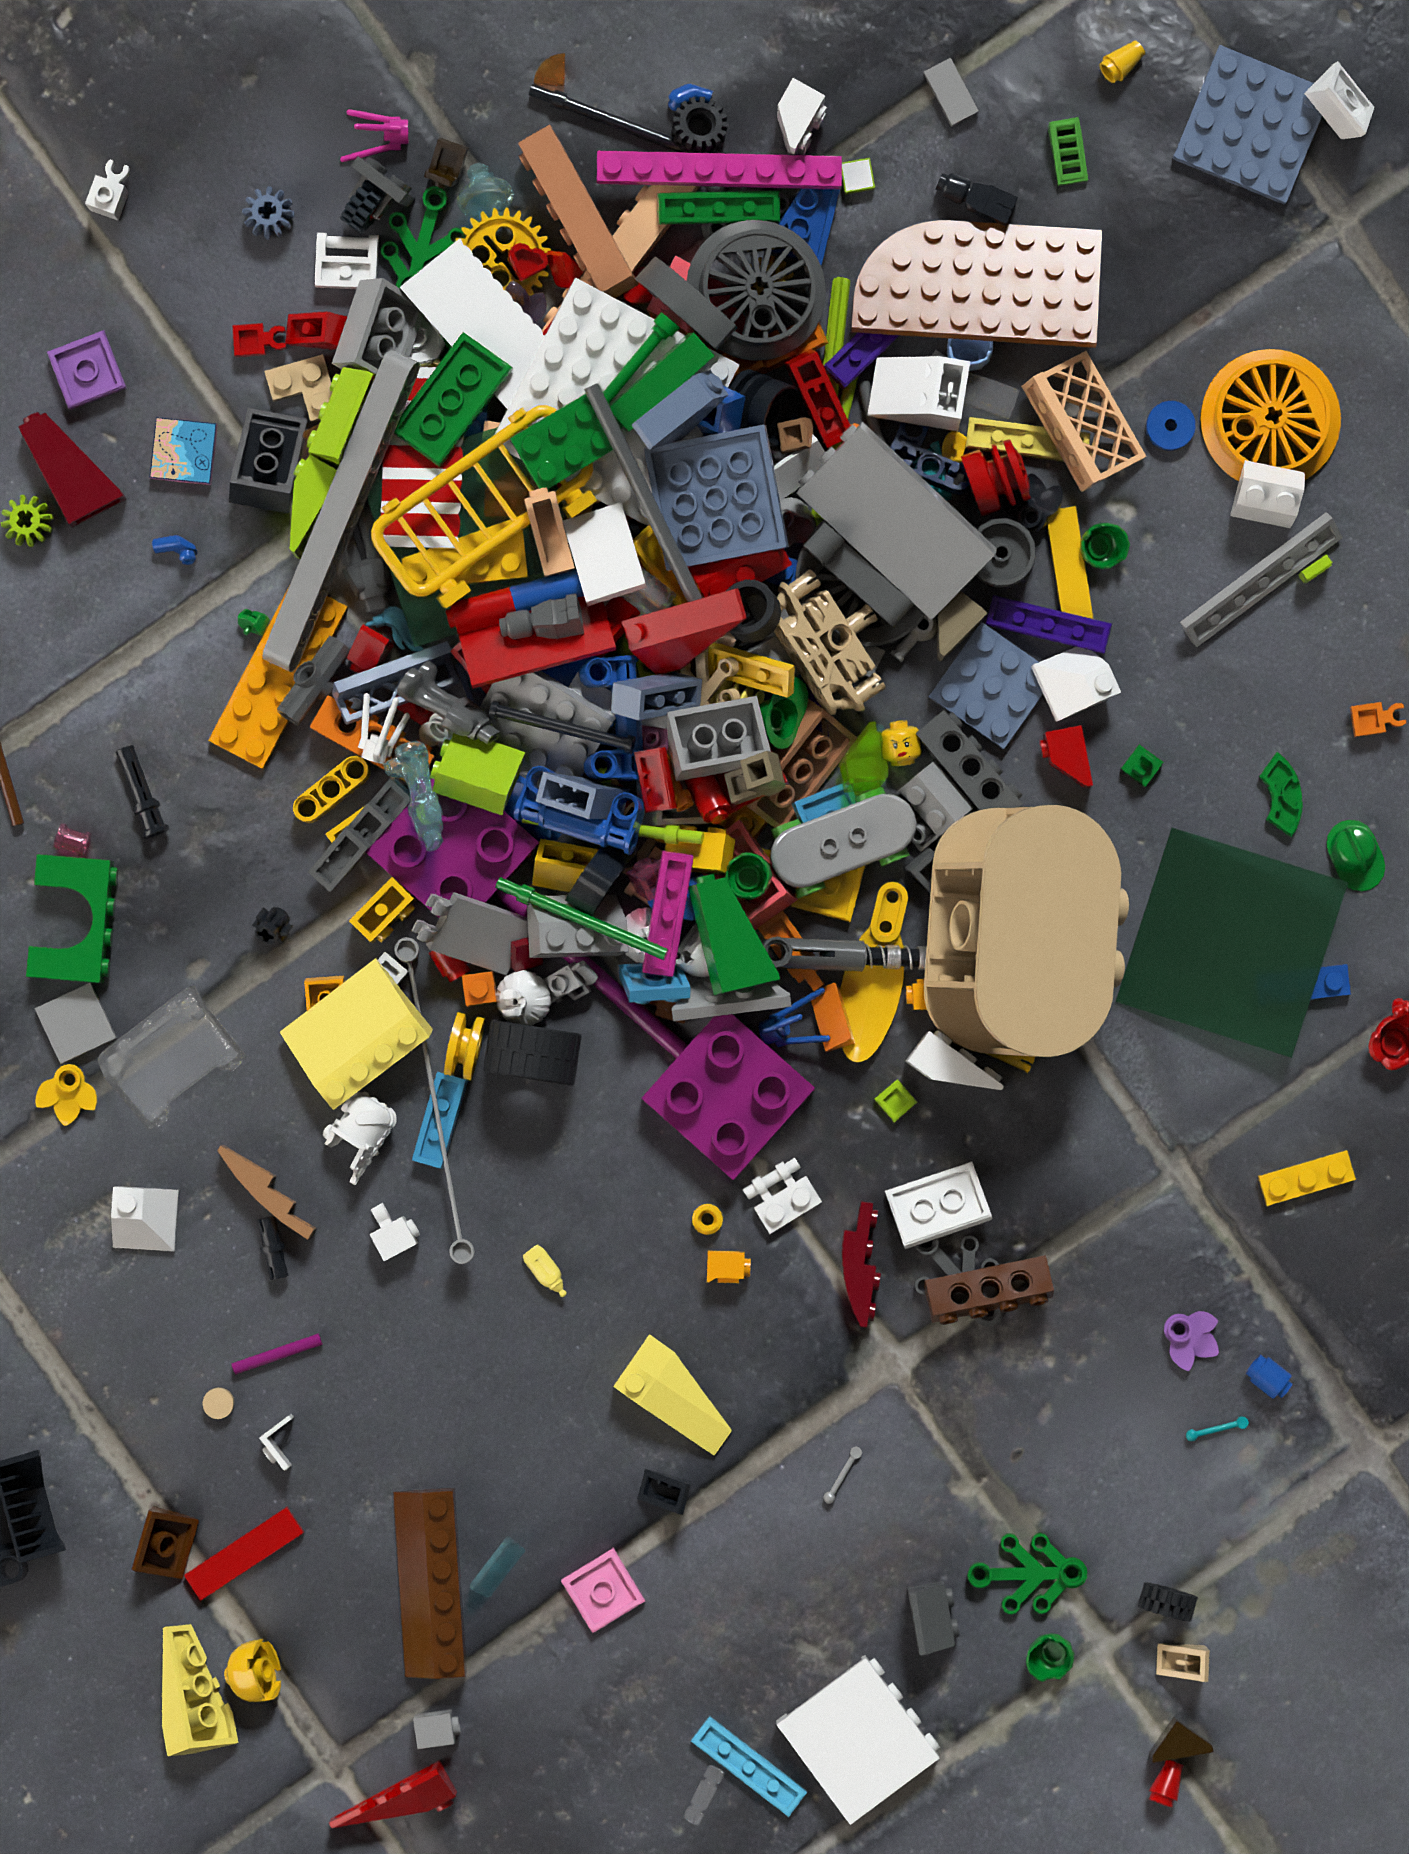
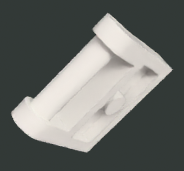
M317 233L315 287L357 289L360 280L377 279L379 235H369V238L327 236V233ZM327 248L368 250V257L326 256Z

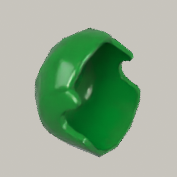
M1108 522L1095 524L1085 531L1080 540V551L1083 559L1092 567L1110 569L1124 561L1128 556L1130 547L1128 535L1119 525Z
M745 852L729 862L725 878L736 897L752 900L762 896L769 889L772 872L770 865L762 856Z
M1054 1633L1040 1635L1030 1644L1026 1665L1029 1673L1041 1682H1045L1048 1679L1060 1680L1073 1667L1075 1653L1071 1643L1062 1636Z

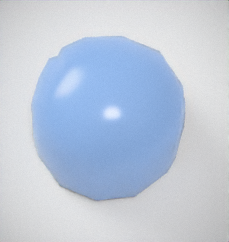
M948 338V358L970 361L969 371L981 370L990 361L993 352V341Z

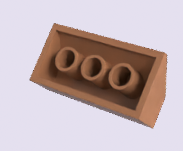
M808 699L806 712L794 742L788 748L779 749L774 747L768 740L773 753L778 754L782 771L789 784L780 792L771 796H764L746 807L764 819L773 828L795 820L797 817L792 803L814 795L858 738L823 708ZM820 721L822 722L823 733L815 728Z

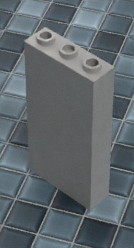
M862 422L856 428L852 424L840 437L844 442L836 450L830 447L821 456L819 461L822 465L815 472L809 469L800 478L798 483L801 487L797 494L932 620L996 554L997 548L867 425Z

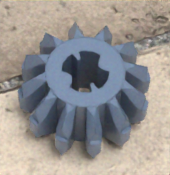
M269 186L266 189V195H262L261 191L256 189V200L251 197L246 198V202L252 208L242 209L243 215L249 217L244 222L246 227L254 226L252 233L255 236L260 235L264 230L266 240H270L271 231H275L278 237H282L280 227L283 226L285 229L291 228V224L285 219L295 217L294 211L287 210L293 205L291 199L283 200L285 193L282 190H279L273 196V189ZM267 207H272L274 213L276 212V214L270 215V219H265L264 215L261 214L267 212Z

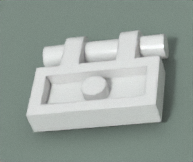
M795 1158L785 1164L782 1161L775 1166V1170L762 1178L760 1176L751 1180L753 1182L751 1185L742 1189L749 1200L758 1194L761 1195L764 1202L755 1206L754 1209L769 1234L822 1202L807 1176L796 1182L791 1174L801 1168ZM783 1179L787 1187L771 1196L768 1188Z

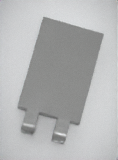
M453 892L450 900L436 894H431L426 902V906L432 907L431 913L440 916L436 926L422 920H417L412 928V932L418 933L417 939L425 942L431 951L507 975L511 967V942L528 936L527 917Z

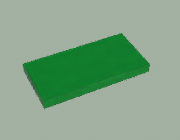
M462 332L403 411L394 435L441 467L513 371V367Z

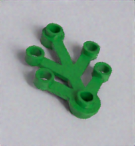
M432 186L423 193L422 200L426 207V212L417 242L407 226V219L403 213L394 212L389 217L390 228L398 233L412 258L408 271L399 257V248L396 243L387 241L381 246L382 257L390 262L399 278L396 283L398 288L423 269L425 262L450 247L454 243L451 240V236L454 233H460L463 239L466 238L460 228H453L448 232L447 236L430 245L438 212L444 210L448 201L447 195L442 188ZM439 196L441 198L440 204L437 206L431 205V197ZM401 217L404 223L400 227H395L392 224L393 219ZM393 246L396 249L395 254L392 256L385 255V248Z
M1042 1532L1035 1533L1032 1536L1031 1545L1036 1551L1044 1552L1057 1567H1043L1019 1544L1016 1535L1006 1533L1000 1539L1002 1549L1006 1552H1011L1025 1567L990 1568L986 1563L976 1562L969 1567L967 1572L969 1582L977 1588L986 1587L991 1581L1025 1580L1012 1595H1007L1002 1599V1608L1008 1614L1017 1613L1020 1609V1604L1043 1580L1057 1579L1044 1594H1038L1032 1600V1606L1036 1612L1040 1614L1047 1613L1051 1608V1603L1067 1587L1077 1588L1086 1581L1088 1573L1083 1561L1076 1557L1065 1558L1050 1543L1048 1536ZM1040 1536L1046 1539V1544L1042 1548L1035 1546V1539ZM1008 1537L1015 1539V1545L1012 1548L1004 1546V1540ZM1069 1567L1077 1569V1575L1074 1578H1069L1066 1575V1570ZM976 1569H983L985 1571L983 1579L978 1580L974 1578ZM1044 1598L1047 1600L1046 1608L1038 1609L1036 1607L1038 1599ZM1009 1599H1014L1017 1602L1013 1610H1008L1005 1607V1603Z

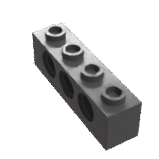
M943 710L916 732L924 748L953 780L977 811L989 808H1019L1022 805L1019 800L1022 794L1011 782L1006 785L1000 777L1003 773L1002 770L992 759L988 762L980 753L983 750L982 746L972 735L969 738L966 737L960 729L964 725L953 712L947 714ZM954 736L958 739L960 746L956 752H948L944 749L942 743L945 737ZM968 759L976 761L979 765L978 774L974 776L966 775L962 769L963 762ZM986 783L995 784L999 790L998 797L992 800L985 798L982 794L983 785Z

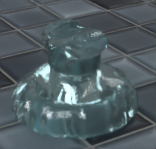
M477 163L470 166L467 172L470 183L465 185L458 194L457 205L464 215L481 218L482 211L488 217L492 216L493 208H496L499 214L506 207L509 208V205L514 201L513 188L506 180L493 177V172L488 173L489 166Z

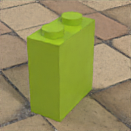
M453 733L450 740L445 739L440 751V756L443 757L441 762L436 760L430 775V778L435 779L432 792L503 815L521 773L525 752L497 742L487 745L480 739L472 740L467 736Z

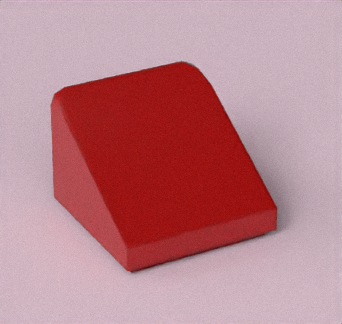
M547 251L548 264L555 284L561 288H570L574 278L580 279L584 271L565 252Z

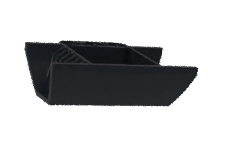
M40 1450L0 1461V1587L17 1583L26 1577L28 1561L67 1550L65 1543L61 1540L55 1528L44 1486ZM8 1561H14L19 1567L18 1575L15 1578L9 1577L5 1572V1566Z

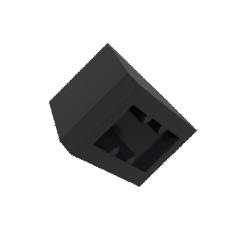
M645 1469L637 1499L683 1515L691 1481Z

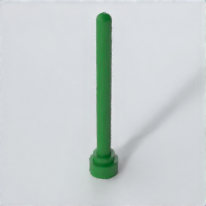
M662 312L653 321L655 323L651 328L653 332L603 391L608 404L662 339L666 340L669 336L673 337L680 329L678 325Z

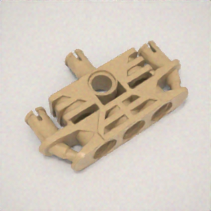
M812 570L806 571L805 574L789 585L781 582L778 587L779 595L777 599L780 603L781 612L785 608L789 616L785 619L780 617V622L774 633L808 688L812 691L821 707L830 715H835L836 709L864 711L863 703L885 689L884 682L878 683L882 679L876 673H873L853 688L852 686L858 680L857 677H863L867 674L866 671H872L876 668L856 636L861 630L877 621L876 614L870 615L873 610L865 604L863 608L845 619L827 590L818 591L814 594L815 597H810L805 600L806 603L800 604L799 599L821 585L819 579L812 580L816 577ZM835 629L841 636L838 645H835L832 641V632ZM837 691L842 698L834 700L832 694Z

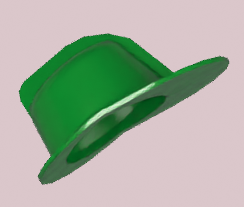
M794 677V693L788 698L773 694L771 699L764 700L759 705L767 739L774 747L779 749L788 748L794 742L806 712L808 690L806 684L800 678Z
M1345 820L1336 824L1328 834L1326 845L1339 878L1344 885L1352 890L1366 891L1374 888L1380 883L1385 872L1384 857L1374 834L1367 825L1360 821Z

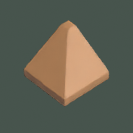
M804 417L777 423L781 454L811 448L813 435L812 419Z

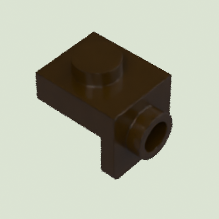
M439 138L430 167L425 171L424 177L430 179V183L439 188L448 189V186H454L460 180L469 148Z

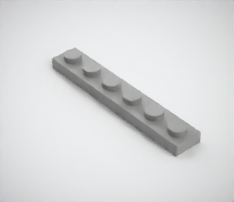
M1327 512L1183 619L1180 623L1190 641L1196 647L1200 646L1341 540L1343 537L1333 518Z

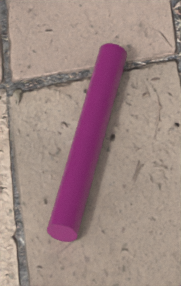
M318 1333L232 1363V1368L235 1375L321 1346L323 1342Z

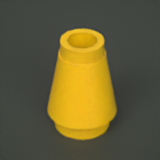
M1134 40L1105 55L1103 61L1099 64L1102 74L1111 83L1122 81L1145 55L1144 48L1139 42Z

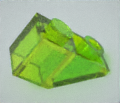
M875 721L868 723L839 763L844 793L880 788L886 778H888V764L886 760H882L880 750L883 748L882 733L877 731Z

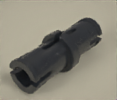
M269 1216L257 1219L262 1242L260 1250L261 1254L265 1256L269 1280L289 1276L283 1253L285 1245L280 1239L276 1217Z

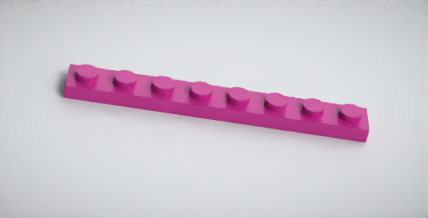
M597 151V184L841 189L842 156Z

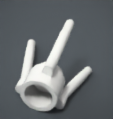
M365 693L361 739L358 748L363 749L362 758L385 764L387 756L391 757L393 747L410 718V714H404L390 740L386 737L399 703V699L395 697L389 708L380 736L371 734L370 739H368L370 695Z

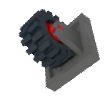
M357 156L351 167L362 174V177L349 194L348 198L350 201L344 207L345 209L342 211L340 219L359 234H363L374 223L375 219L380 221L395 200L409 208L415 200L409 194L412 188L394 175L390 179L385 176L388 170L368 156L364 160Z

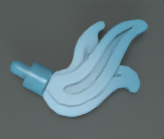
M396 606L388 607L382 614L372 617L373 620L366 623V626L369 628L373 626L379 628L385 625L391 627L393 640L401 650L405 649L402 641L411 651L418 652L423 650L416 642L413 632L421 630L422 621L414 622L406 612Z

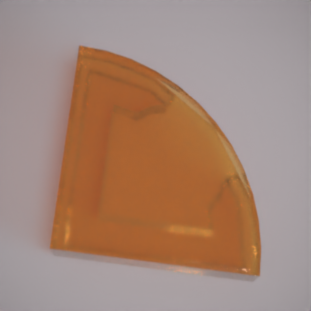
M565 53L553 55L543 61L536 71L535 85L565 86Z

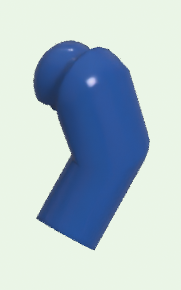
M685 84L671 91L668 106L671 110L676 111L677 108H680L682 102L686 101L688 103L692 97H695L696 102H699L700 97H705L704 103H709L713 91L694 84Z
M179 535L155 538L152 541L153 550L156 554L174 551L180 555L179 560L186 565L193 564L196 560L195 555L198 552L195 545Z

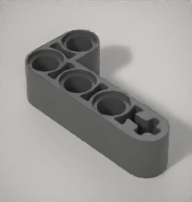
M823 523L804 544V549L893 628L913 607L914 604L901 591L846 544L845 540L826 523Z

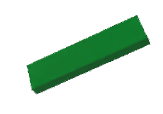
M779 191L657 193L658 225L721 224L746 220L780 222Z

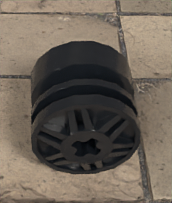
M747 369L740 372L728 387L745 396L740 429L766 425L770 446L776 447L780 445L777 423L800 418L802 398L796 386Z

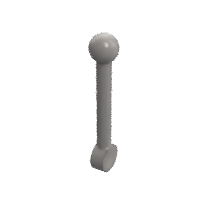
M854 1446L850 1449L851 1456L831 1490L824 1494L823 1499L827 1504L835 1501V1493L855 1459L861 1457L862 1450L859 1447Z

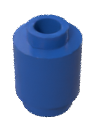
M1261 1354L1253 1361L1245 1373L1250 1377V1382L1272 1399L1277 1395L1282 1398L1292 1386V1383L1289 1381L1292 1375L1270 1357L1265 1358Z

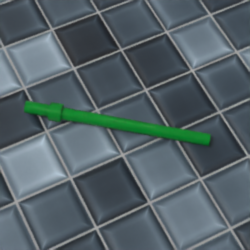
M502 877L496 883V889L517 897L516 901L525 905L530 903L661 960H665L669 949L541 895L535 892V888L526 884L520 886Z

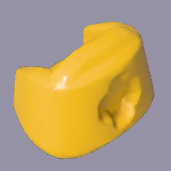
M958 431L949 432L943 441L942 456L961 463V456L964 455L967 437Z

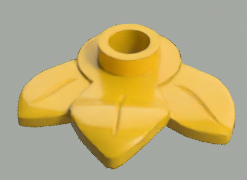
M67 1064L61 1066L56 1071L54 1078L46 1080L40 1085L35 1103L38 1108L54 1106L57 1118L64 1126H67L78 1117L81 1108L95 1110L97 1094L95 1089L85 1082L83 1071L76 1065ZM67 1074H72L75 1077V1082L71 1086L65 1083L64 1079Z

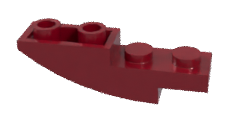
M860 1201L856 1231L843 1229L842 1239L844 1283L852 1310L861 1327H867L868 1321H874L876 1303H871L873 1290H879L881 1273L875 1272V1265L864 1264L865 1258L871 1259L873 1240H868L870 1228H876L878 1210L873 1209V1203Z

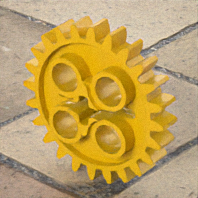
M493 208L492 217L489 218L482 211V221L478 222L474 218H470L473 228L470 230L462 227L461 230L466 238L460 239L463 245L467 246L471 251L477 247L485 248L488 251L489 259L487 262L482 263L483 268L488 269L491 274L497 271L507 274L509 281L503 287V290L510 293L512 298H516L522 304V294L526 293L528 296L534 297L531 287L542 288L543 285L538 280V277H548L549 274L542 270L521 282L516 280L503 262L495 263L497 255L484 241V236H488L501 253L508 252L510 247L518 243H524L530 249H542L547 253V251H551V248H544L541 244L548 238L547 236H537L541 229L540 225L534 228L529 226L532 217H528L524 222L521 221V211L519 210L514 217H510L509 208H505L503 216H499L497 209ZM501 228H507L512 232L513 240L508 244H501L496 239V232Z

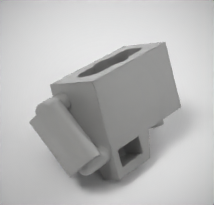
M581 961L579 963L573 962L543 980L549 988L551 1003L555 1001L559 1003L565 995L570 996L573 1000H577L591 992L589 985L596 982L598 976L585 961ZM582 986L584 992L578 995L575 990Z

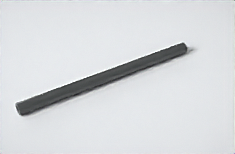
M596 383L584 389L687 602L701 599L702 595L599 384Z

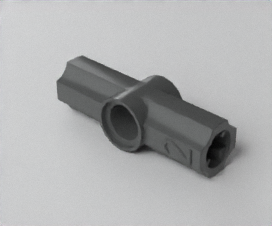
M329 635L311 661L304 662L297 668L294 673V681L296 683L278 706L277 712L298 726L316 700H322L331 693L334 685L332 678L346 660L350 649L344 643Z

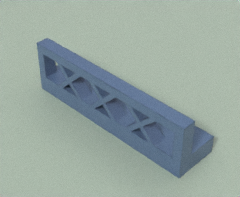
M448 642L440 643L334 682L332 694L345 724L348 725L362 720L363 711L362 709L359 712L350 714L344 702L345 700L355 697L363 701L364 693L370 692V704L374 706L370 707L369 717L389 710L393 699L397 695L398 685L404 675L411 668L419 670L426 661H431L437 667L444 665L449 679L440 682L435 680V683L442 690L459 684V678L450 660L452 653L450 652L451 648ZM381 687L394 691L391 700L386 702L376 700L372 696L375 689ZM397 697L399 699L397 706L408 703L403 698Z

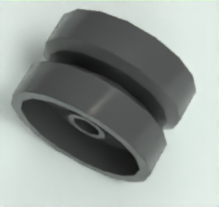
M1007 518L993 519L982 524L977 530L997 548L996 552L999 551L1000 547H1004L1008 555L1005 558H999L995 554L975 577L984 585L996 589L1011 588L1023 582L1031 573L1036 557L1035 542L1030 532L1019 522Z

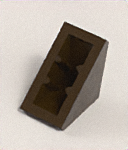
M1173 1717L1149 1751V1756L1152 1763L1212 1753L1214 1751L1213 1746L1208 1740Z

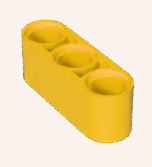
M359 756L346 758L294 801L293 812L295 816L305 823L318 821L369 779L371 773L369 764ZM355 762L361 763L364 767L363 775L357 779L350 778L348 775L349 766ZM335 781L340 786L339 794L334 798H328L324 794V787L327 783ZM305 801H313L316 805L315 813L310 817L302 816L300 813L301 804Z

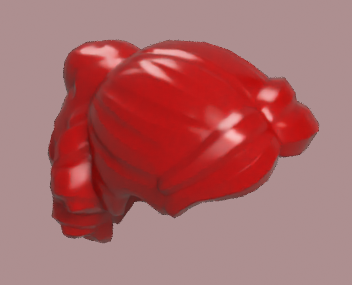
M1400 998L1393 1000L1392 1015L1387 1016L1378 1024L1375 1031L1371 1034L1368 1046L1370 1056L1375 1061L1381 1062L1388 1070H1397L1409 1064V1001H1404Z

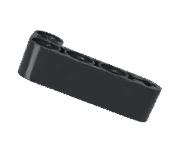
M631 807L625 816L633 813L634 808ZM615 835V838L624 839V837ZM638 837L636 847L631 855H627L624 853V850L609 845L601 847L577 879L565 902L575 909L593 916L611 887L648 838Z

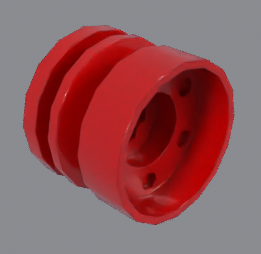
M1010 439L1003 441L1007 454L1001 457L996 444L991 445L992 460L986 461L980 449L961 456L982 517L1001 510L999 499L1001 495L1005 494L1012 506L1017 505L1012 491L1019 489L1024 502L1031 500L1029 494L1030 480L1021 454L1013 446Z

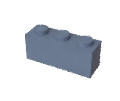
M674 671L613 682L611 713L636 720H644L665 716L670 711L698 707L701 702L702 679Z

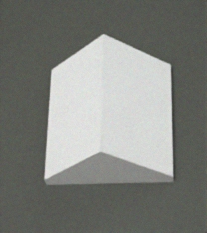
M1337 61L1304 94L1340 139L1362 137L1367 132L1374 106Z

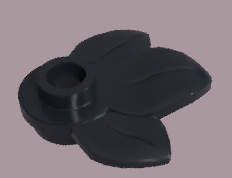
M1030 473L1028 477L1030 480L1029 494L1031 500L1024 502L1019 490V493L1013 492L1017 505L1012 506L1004 494L1003 506L1007 514L1016 518L1017 522L1023 525L1030 533H1037L1046 526L1048 517L1059 510L1063 499V491L1060 485L1046 489L1041 479L1035 474ZM1032 514H1037L1038 516L1035 523H1029V517Z

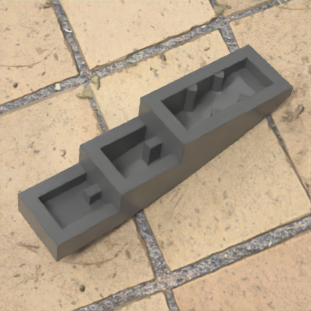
M391 777L375 797L364 806L354 820L343 829L308 873L331 893L367 854L366 851L415 798V795L397 779Z

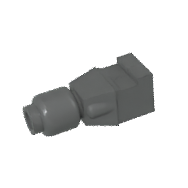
M565 595L566 598L557 600L549 599L531 607V613L528 610L507 613L505 618L499 619L502 637L509 636L510 639H520L532 636L534 631L538 637L552 639L584 634L582 610L577 595Z

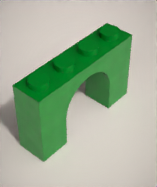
M37 854L34 885L78 891L89 902L93 921L85 939L73 947L59 949L29 946L26 977L104 983V977H109L110 959H106L107 947L112 946L113 929L108 928L109 916H114L116 899L111 898L112 886H117L118 868L114 867L113 861Z

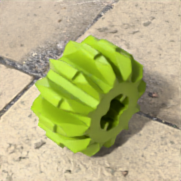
M20 495V505H17L13 500L9 501V505L13 508L12 512L2 510V514L10 519L1 522V527L11 528L5 536L8 539L16 537V545L21 546L26 539L28 546L34 547V537H37L42 543L46 540L41 534L42 530L49 533L52 532V528L46 525L45 522L52 521L54 518L52 514H44L49 506L46 503L38 506V497L33 496L28 504L26 496ZM32 514L33 517L30 519L32 525L30 527L23 525L22 517L24 515L31 517Z

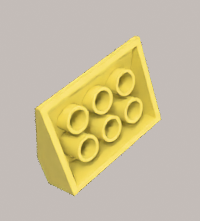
M375 958L282 1029L280 1034L314 1087L334 1110L429 1038L433 1029L377 958Z

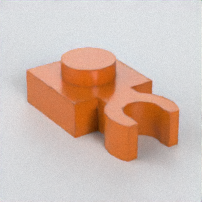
M1382 702L1351 706L1350 714L1354 737L1385 733V724L1387 723L1393 727L1405 725L1406 720L1397 721L1393 717L1394 710L1403 709L1404 704L1395 703L1388 707L1387 710H1383Z

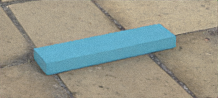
M711 1716L706 1719L691 1739L693 1744L788 1817L807 1794V1790Z

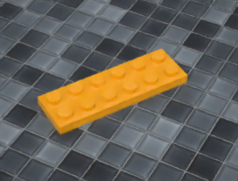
M285 593L208 740L209 742L261 769L265 768L289 722L277 712V708L296 683L294 681L295 671L301 664L314 658L329 635L334 636L348 609L346 605L328 596L325 599L298 666L294 671L289 672L264 660L262 657L264 647L286 596Z

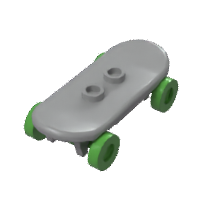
M880 787L855 798L856 803L802 824L800 819H796L773 828L771 832L775 841L772 845L770 856L772 867L784 883L793 887H799L794 890L799 899L825 889L824 881L878 860L882 867L910 856L907 845L912 841L916 831L915 814L910 805L898 796L886 794L884 788Z

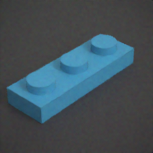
M437 1072L434 1087L446 1153H448L468 1080ZM430 1094L412 1161L443 1169V1156L432 1096Z

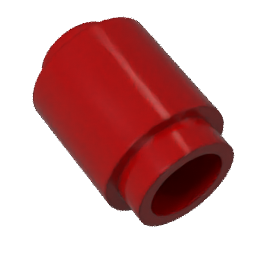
M434 951L428 953L442 977H447L450 983L471 971L467 965L468 962Z

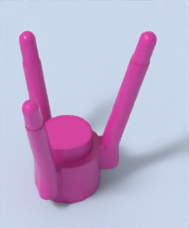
M348 109L347 115L384 122V124L357 123L354 125V128L357 130L384 131V141H390V143L342 156L340 161L347 162L355 160L357 156L363 158L390 150H401V144H408V119Z

